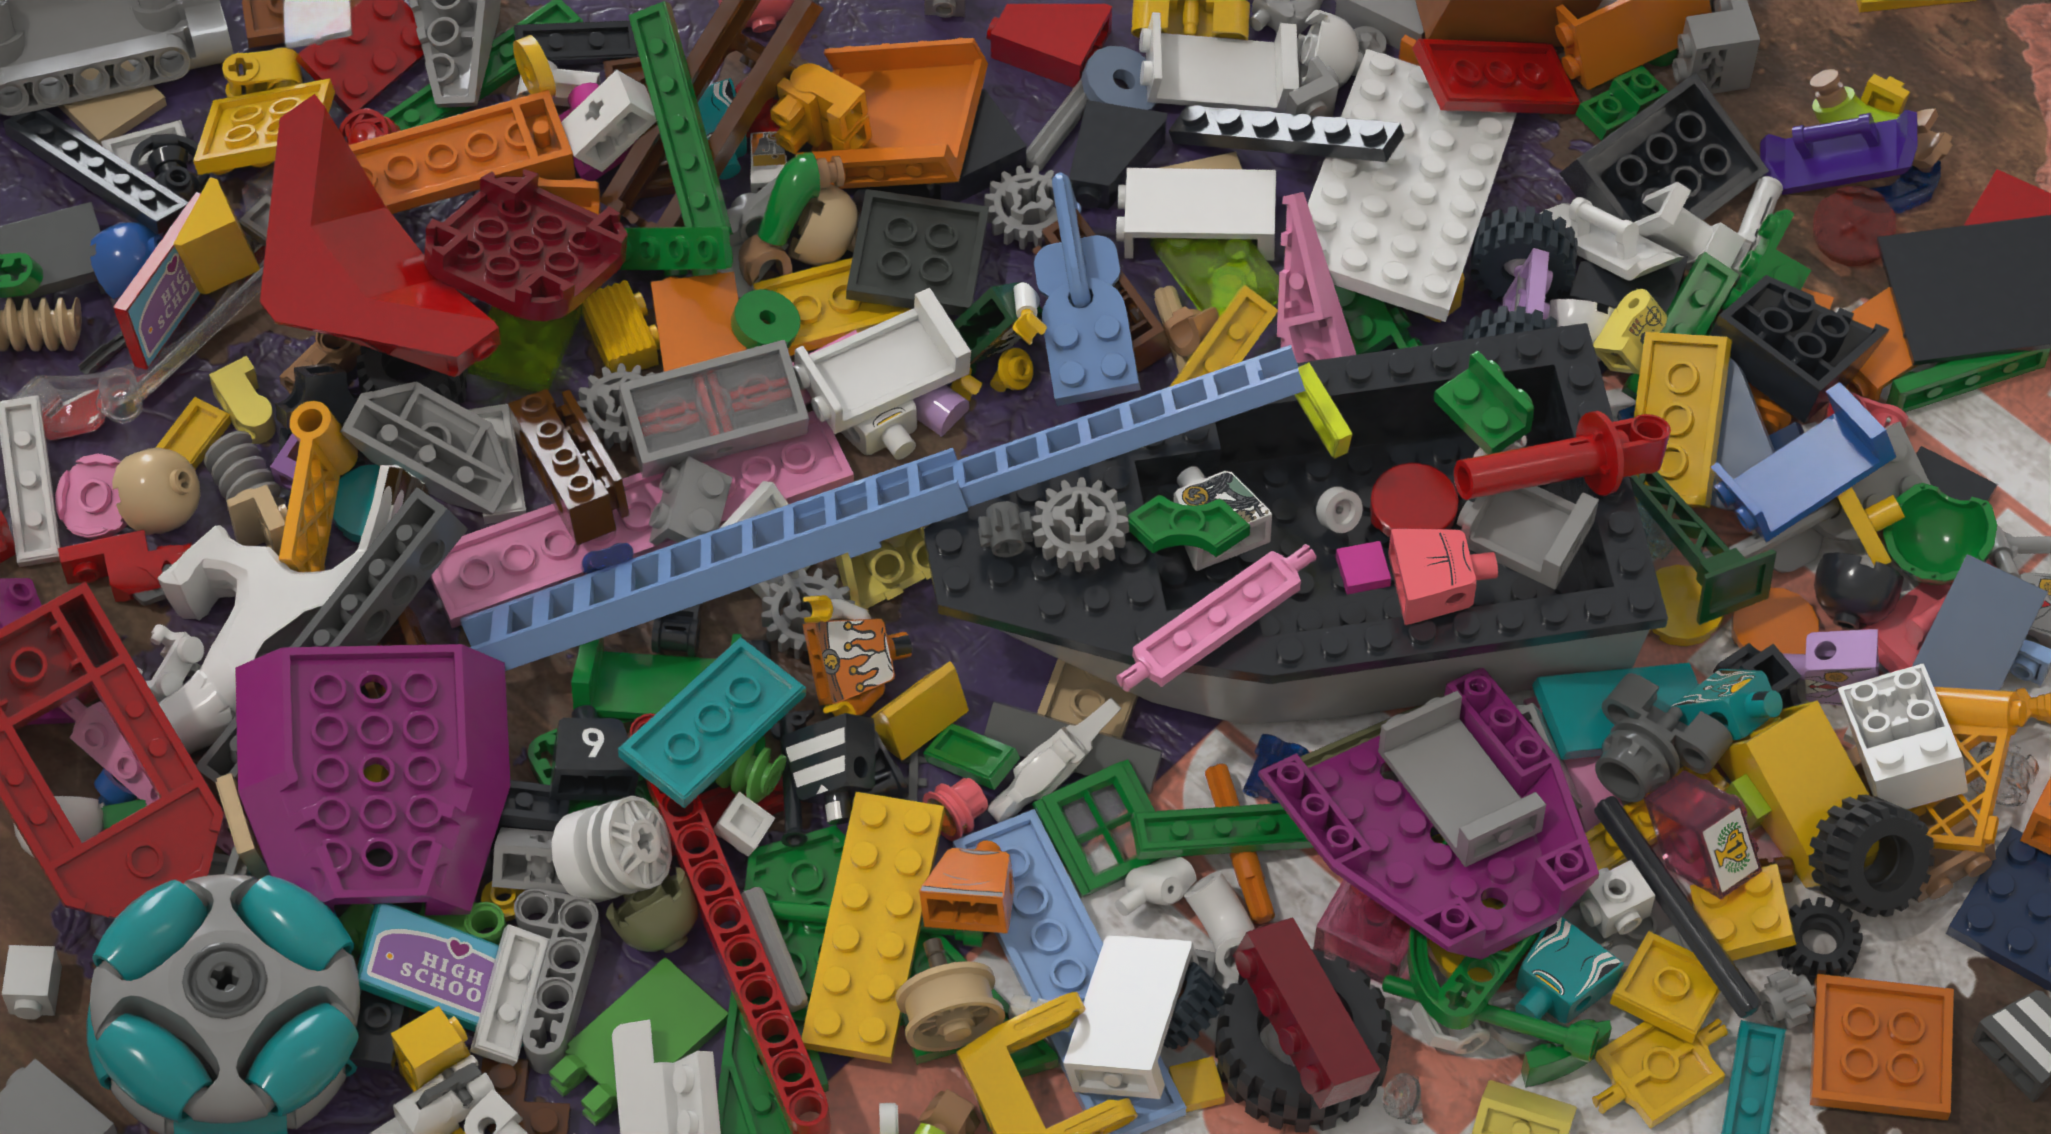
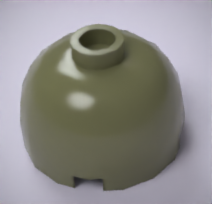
M676 867L677 875L670 876L668 873L658 886L628 895L623 894L626 901L618 908H616L613 902L609 905L606 916L614 930L627 945L638 951L656 952L664 950L665 953H670L679 949L687 942L688 937L686 935L693 929L696 923L699 907L689 878L682 868Z

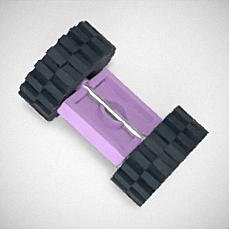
M1513 206L1508 207L1507 214H1503L1499 209L1492 212V220L1485 216L1480 221V227L1477 228L1472 244L1471 277L1473 281L1477 280V287L1481 291L1489 289L1488 296L1496 300L1499 296H1502L1503 306L1498 307V313L1495 314L1490 309L1483 311L1481 319L1474 316L1470 320V325H1466L1462 340L1557 327V320L1552 316L1548 318L1550 309L1548 297L1551 296L1554 300L1562 297L1563 290L1568 292L1572 287V281L1575 279L1578 239L1575 238V231L1572 226L1566 228L1565 219L1560 216L1553 220V212L1545 209L1542 214L1535 213V207L1526 206V212H1519L1518 207Z

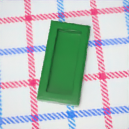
M954 723L941 731L923 753L929 764L966 779L971 778L976 783L993 790L996 789L1020 759L1016 748Z

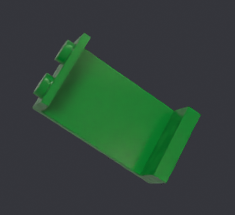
M733 634L731 645L740 637L742 638V634ZM603 637L580 645L571 681L573 710L582 705H589L597 710L598 717L636 719L650 713L657 714L716 659L604 651Z

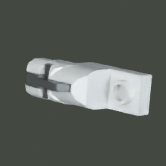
M470 1055L452 1067L447 1068L423 1087L394 1104L395 1118L369 1134H451L459 1128L458 1123L466 1119L469 1112L492 1089L495 1090L494 1085L487 1073L482 1074L478 1069L477 1059Z

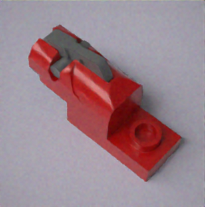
M140 530L58 548L67 585L84 583L85 581L86 583H91L98 578L108 576L115 602H126L136 599L142 605L147 606L167 598L157 578L171 567L193 544L158 546L156 550L150 551L145 531Z

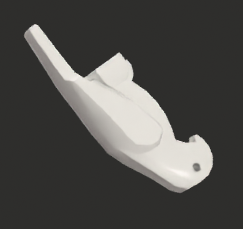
M1111 697L1078 725L1062 727L1013 769L1015 779L1006 790L989 804L988 812L1000 823L1015 817L1024 806L1032 801L1039 800L1043 796L1054 792L1070 777L1092 750L1093 739L1122 708Z

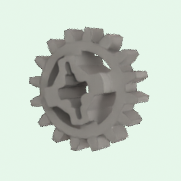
M1034 165L1031 173H1025L1021 166H1017L1016 175L1011 176L1004 171L1001 173V183L995 181L990 183V194H985V206L989 207L987 223H992V234L994 236L1004 233V244L1008 245L1015 239L1019 241L1020 249L1024 250L1028 242H1033L1035 247L1039 245L1042 248L1044 237L1041 230L1058 220L1056 208L1053 207V202L1055 204L1052 188L1054 171L1049 170L1045 175L1039 174L1038 166Z
M619 363L617 372L611 373L605 366L602 368V378L598 379L590 375L588 377L589 388L580 387V401L577 403L598 439H604L605 449L609 450L615 442L620 443L623 452L627 451L628 445L632 441L619 401V384L643 378L641 366L636 365L632 372H626L624 364ZM651 372L644 377L654 375L655 373Z
M1084 477L1079 478L1076 487H1071L1066 480L1061 481L1062 491L1057 493L1048 488L1046 490L1047 502L1036 501V515L1031 517L1035 546L1042 547L1043 557L1046 560L1057 556L1058 568L1063 569L1068 562H1074L1076 572H1081L1083 563L1090 562L1094 569H1098L1100 557L1104 556L1112 561L1115 559L1114 547H1125L1124 533L1129 532L1125 502H1118L1115 489L1103 493L1102 481L1097 480L1091 488L1086 487ZM1081 517H1084L1083 524H1080ZM1078 525H1080V532H1077Z
M804 568L799 569L798 578L795 579L788 573L782 575L783 586L771 583L769 585L770 596L763 597L762 611L764 612L761 613L762 627H768V641L779 639L778 651L781 653L785 652L789 647L793 648L795 659H800L803 651H808L802 624H805L804 617L811 616L812 606L809 602H803V597L825 595L830 599H841L855 605V601L849 600V587L845 586L838 589V576L836 575L831 576L828 580L822 579V569L819 568L815 571L814 576H807ZM788 601L789 606L783 609V615L780 616L779 613L782 606Z

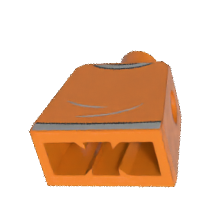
M988 840L979 842L975 849L952 848L947 850L919 890L924 927L1008 933L1014 896L1011 856L1007 852H1002L996 843Z

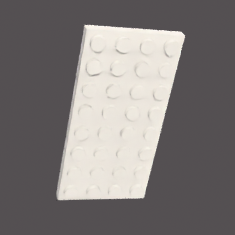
M1366 49L1341 117L1401 123L1405 136L1387 162L1325 157L1310 196L1308 207L1333 284L1446 322L1517 113L1440 110L1420 66L1393 58L1387 54Z

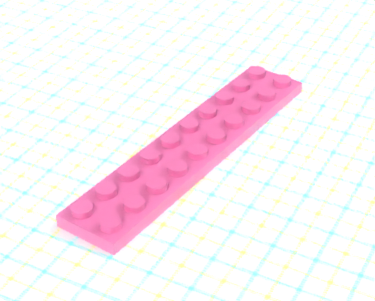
M811 411L808 412V433L805 435L702 462L733 477L719 528L763 481L773 482L788 504L854 482L853 471L827 421L821 422L815 412ZM640 472L623 478L630 515L621 518L617 509L613 510L617 530L577 546L553 504L462 536L430 577L451 627L455 628L462 625L460 621L463 617L676 544L677 542L669 538L665 539L658 546L649 542L653 529L649 525V520L654 508L660 503L663 491L660 490L659 485L664 473L642 478Z

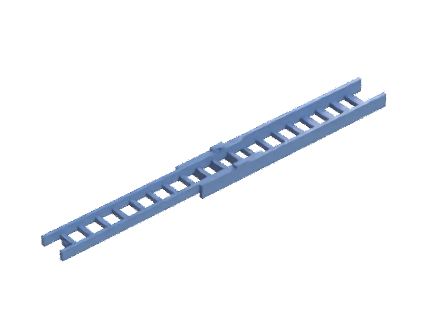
M1291 345L960 460L957 459L954 448L941 451L461 618L460 622L470 642L471 647L469 648L505 662V671L845 553H848L850 558L876 550L882 547L881 541L967 512L970 506L1305 391V387L1298 370Z

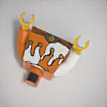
M825 595L803 597V602H809L812 606L811 616L804 617L805 624L802 625L819 706L829 705L823 708L824 714L832 712L834 716L844 713L862 716L884 694L885 683L895 679L892 661L911 657L912 645L910 638L906 632L887 635L882 619H871L866 609L844 600L830 599Z

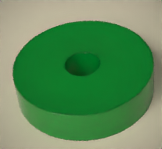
M758 289L747 292L738 300L731 316V328L737 340L748 349L785 340L787 348H789L799 331L800 316L794 304L785 296L775 291ZM761 320H766V321H768L770 324H766V323L762 322Z

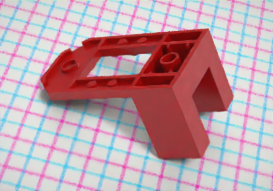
M85 581L0 629V800L63 906L115 919L132 901L163 883L177 880L184 884L189 879L208 876L224 812ZM78 696L83 705L98 697L101 699L159 796L158 800L83 843L16 733V730Z

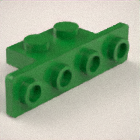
M1784 209L1775 212V214L1770 213L1765 218L1758 231V235L1762 238L1755 251L1750 250L1739 266V272L1742 275L1736 287L1732 286L1720 309L1726 310L1765 275L1799 290L1802 289L1811 269L1776 250L1794 216V212ZM1711 323L1705 336H1710L1715 325L1714 323Z
M727 226L625 228L628 233L626 259L619 270H663V276L688 274V270H692V276L717 274V269L732 267L733 253L730 246L729 228Z
M1334 285L1356 355L1380 352L1394 341L1399 349L1423 346L1418 338L1411 337L1407 328L1412 324L1401 307Z

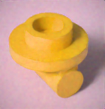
M1011 348L1002 353L998 362V369L990 382L993 389L999 392H1004L1006 388L1021 390L1030 384L1033 378V364L1027 352L1021 348Z

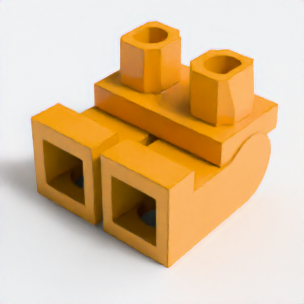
M813 63L798 66L793 70L790 80L784 77L776 85L779 101L772 107L770 113L772 120L781 128L775 133V139L779 146L789 152L796 154L806 142L817 148L824 140L832 144L833 150L862 149L872 138L869 115H867L868 107L865 90Z

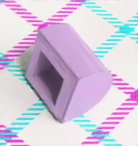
M947 385L913 399L917 409V420L941 437L969 410V401Z

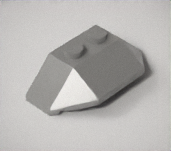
M418 382L361 393L340 431L371 462L378 466L395 464L425 483L431 495L446 503L493 515L513 478L492 423Z

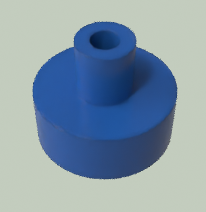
M105 768L94 781L96 790L101 794L97 799L99 804L104 803L107 806L135 801L138 798Z

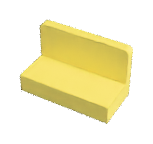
M1489 1080L1481 1098L1472 1134H1569L1577 1107Z

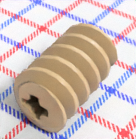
M75 297L72 309L68 310L63 298H58L54 310H50L46 298H41L38 310H33L29 298H24L21 310H16L13 299L7 298L4 310H0V352L6 351L10 342L16 351H23L27 342L33 351L41 350L44 342L50 351H56L61 342L65 350L73 351L78 343L82 325L81 304L78 297Z

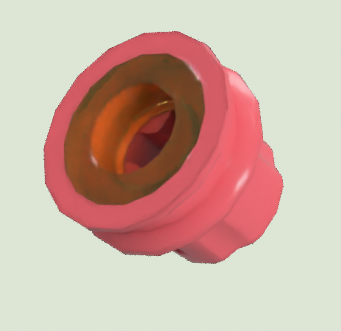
M963 778L951 787L941 783L936 786L934 792L930 791L924 794L923 803L944 806L945 814L940 834L949 841L962 838L963 833L968 834L972 832L974 819L988 809L986 796L981 787L971 778Z

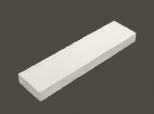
M39 395L0 401V439L17 563L19 567L60 561L58 548H61L41 400Z

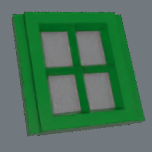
M1128 759L1113 764L1033 802V806L1080 898L1091 895L1125 879L1128 873L1135 868L1155 863L1161 859L1137 858L1130 823L1133 812L1155 811Z

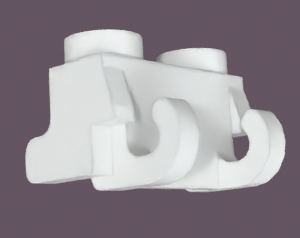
M156 625L151 632L152 637L150 641L156 645H160V643L165 645L160 653L164 660L152 680L146 681L157 702H160L183 686L186 676L192 677L197 670L201 669V665L196 662L202 659L204 646L199 638L191 637L186 632L174 633L163 625Z

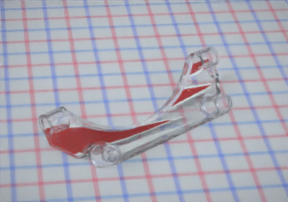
M275 161L264 166L246 183V187L242 189L246 213L265 194L271 197ZM246 233V238L260 270L229 284L218 303L202 321L183 337L161 350L147 370L134 367V364L131 363L123 367L85 375H35L9 400L39 395L45 436L49 440L94 431L105 422V417L119 423L134 420L142 412V401L261 292L266 247Z

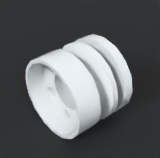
M636 796L625 797L617 801L614 800L600 806L589 807L563 816L555 827L551 842L552 861L558 879L571 896L587 898L594 904L623 894L628 895L660 885L669 873L672 860L671 838L664 819L656 807L646 799Z

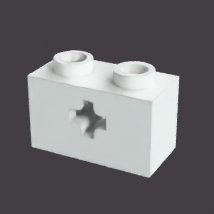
M616 70L572 111L561 124L573 156L603 172L657 120L645 85Z

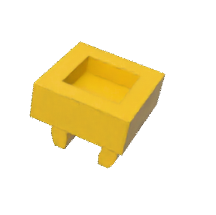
M1873 74L1866 84L1861 101L1880 110L1902 114L1910 91L1903 88L1905 83L1891 76L1886 80Z

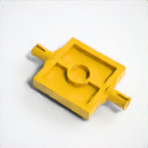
M1715 1019L1698 1032L1693 1043H1689L1646 1021L1642 1022L1596 1052L1595 1060L1611 1079L1612 1086L1592 1097L1594 1106L1596 1108L1599 1106L1598 1111L1604 1114L1621 1101H1625L1636 1110L1650 1129L1723 1083L1725 1074L1712 1059L1708 1046L1728 1035L1726 1026L1724 1024L1721 1026L1722 1021Z

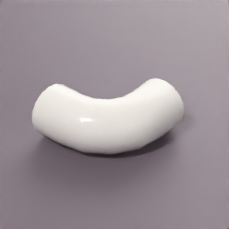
M1216 871L1191 886L1184 897L1205 927L1216 952L1215 963L1218 970L1225 977L1238 980L1239 972L1233 955L1246 932L1255 928L1244 906L1220 871Z

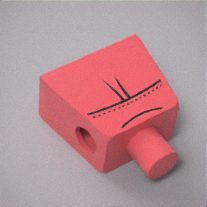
M1391 530L1388 556L1405 625L1469 608L1474 604L1476 581L1498 577L1495 553L1487 552L1470 555L1465 533L1461 530Z

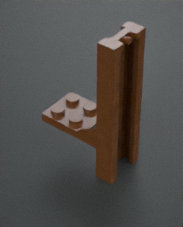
M722 0L687 57L686 62L697 102L701 99L728 54L734 51L742 53L743 55L739 61L752 69L708 140L718 178L765 102L778 95L776 85L784 77L790 80L793 70L797 68V66L791 63V60L823 10V7L812 0H794L766 47L741 33L761 0ZM657 121L636 140L602 195L601 203L607 207H612L621 213L622 216L626 217L631 224L638 225L639 227H685L676 193L658 223L648 222L632 211L666 155Z

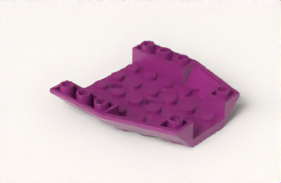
M462 644L282 647L235 667L238 795L270 875L294 883L307 890L328 906L333 913L334 905L424 902L425 916L470 914L511 785L505 662ZM377 682L384 686L386 693L381 698L369 699L362 694L360 689L366 683ZM377 764L385 767L389 772V776L382 782H372L364 776V770L370 765ZM381 848L391 854L392 860L386 866L377 867L368 862L366 855L373 849Z
M1479 668L1447 683L1444 696L1455 691L1460 693L1462 702L1459 719L1522 799L1537 792L1546 804L1542 832L1465 867L1449 845L1435 843L1431 837L1440 833L1400 781L1395 782L1382 777L1381 774L1392 770L1378 752L1380 735L1310 768L1305 765L1296 753L1259 771L1258 776L1335 874L1448 952L1482 960L1497 951L1509 947L1555 924L1599 878L1595 859L1559 759L1484 668ZM1487 898H1495L1503 902L1505 907L1498 910L1487 908L1483 905L1482 901Z

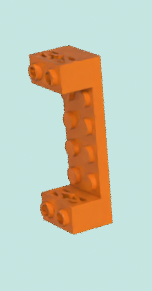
M549 90L349 145L391 214L480 190V178L491 171L494 172L496 178L506 176L522 177L523 169L538 173L539 177L547 180L576 179L573 153Z

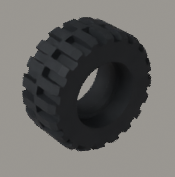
M1312 949L1314 955L1381 1070L1366 1094L1319 1109L1312 1095L1304 1089L1296 1066L1286 1064L1274 1057L1262 1043L1260 1033L1271 1022L1268 1017L1261 1013L1256 995L1247 979L1243 978L1240 974L1238 976V984H1230L1224 994V1003L1220 1006L1215 1041V1057L1218 1058L1217 1070L1221 1081L1228 1083L1227 1093L1234 1102L1240 1103L1244 1100L1246 1102L1245 1112L1255 1119H1259L1261 1115L1268 1117V1126L1281 1130L1283 1123L1295 1125V1132L1309 1133L1310 1125H1319L1321 1131L1335 1128L1337 1118L1341 1117L1344 1122H1348L1358 1116L1360 1105L1363 1107L1370 1105L1376 1097L1377 1087L1382 1086L1385 1079L1392 1042V1035H1390L1392 1028L1390 1011L1384 1009L1386 999L1381 990L1377 987L1370 989L1371 977L1362 969H1358L1355 973L1349 969L1350 961L1340 956H1336L1335 961L1324 958L1325 951Z

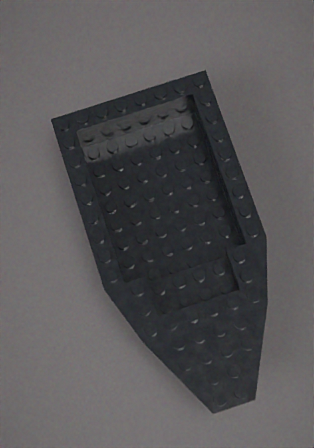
M1587 323L1297 363L1298 367L1307 363L1311 364L1352 432L1348 453L1335 459L1328 452L1295 395L970 506L967 512L932 523L924 528V541L938 614L998 629L1019 641L1122 689L1123 686L1119 685L1116 676L1135 664V660L1132 657L1134 646L1269 552L1274 551L1287 558L1302 548L1303 545L1310 546L1309 550L1312 549L1314 551L1316 561L1311 562L1298 572L1301 586L1297 593L1163 687L1146 678L1129 691L1153 703L1238 724L1323 720L1425 705V703L1435 697H1444L1447 683L1479 668H1484L1504 693L1532 690V684L1537 677L1632 668L1649 630L1664 628L1668 621L1629 476L1623 477L1618 490L1608 495L1595 493L1588 486L1584 477L1538 486L1574 504L1577 503L1582 493L1599 499L1594 524L1556 589L1497 563V578L1476 581L1474 604L1472 606L1414 624H1404L1388 556L1390 537L1374 527L1371 522L1370 501L1372 489L1377 479L1388 469L1406 463L1429 465L1444 473L1455 486L1454 467L1456 462L1462 459L1473 458L1474 453L1480 448L1434 401L1435 391L1467 370L1470 355L1476 351H1479L1488 361L1493 360L1502 369L1505 378L1516 389L1524 390L1531 398L1534 405L1531 431L1525 435L1527 443L1524 447L1575 438L1579 420L1588 412L1600 411L1614 422ZM1189 467H1198L1205 478L1223 471L1232 472L1272 513L1270 543L1198 571L1194 569L1184 545L1171 546L1152 553L1130 532L1124 533L1126 543L1124 548L1114 547V560L1111 561L1104 556L1100 557L1098 569H1094L1090 562H1084L1081 572H1076L1074 562H1068L1063 569L1058 568L1057 556L1046 560L1043 557L1042 547L1035 546L1033 531V541L1025 542V549L1020 554L1012 557L994 555L991 546L982 548L978 532V518L986 517V510L989 506L998 502H1013L1019 506L1020 513L1029 511L1032 517L1036 515V501L1047 502L1046 490L1048 488L1057 493L1062 491L1061 481L1066 480L1071 487H1076L1080 477H1084L1086 487L1091 488L1097 480L1102 481L1103 493L1115 489L1118 502H1125L1127 515L1158 495H1162L1174 502V493L1180 488L1177 478L1182 471ZM1332 487H1343L1356 493L1361 499L1363 506L1361 519L1349 532L1336 533L1322 526L1318 521L1316 514L1317 503L1322 494ZM1458 491L1457 516L1450 530L1462 529L1461 526L1457 525V520L1463 506L1468 501L1463 499ZM1474 498V499H1469V501H1471V502H1473V503H1474L1475 500H1476V498ZM1084 517L1080 518V524H1083ZM1078 525L1077 532H1080V525ZM1380 541L1391 576L1390 587L1347 595L1336 560V550ZM1469 549L1470 555H1471V554H1478V553H1476V552H1474V551H1472V550Z

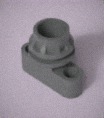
M1633 673L1625 675L1602 703L1603 713L1614 726L1602 744V756L1595 764V771L1602 785L1613 795L1628 802H1639L1647 793L1661 790L1667 781L1671 780L1678 773L1680 764L1696 773H1709L1732 745L1733 738L1729 730L1721 722L1702 711L1688 726L1679 721L1683 716L1680 708L1675 706L1671 707L1668 712H1664L1653 706L1657 700L1659 686Z

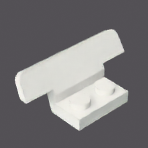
M650 1019L618 1025L612 1033L620 1134H721L713 1052L696 1051L674 1063H654Z

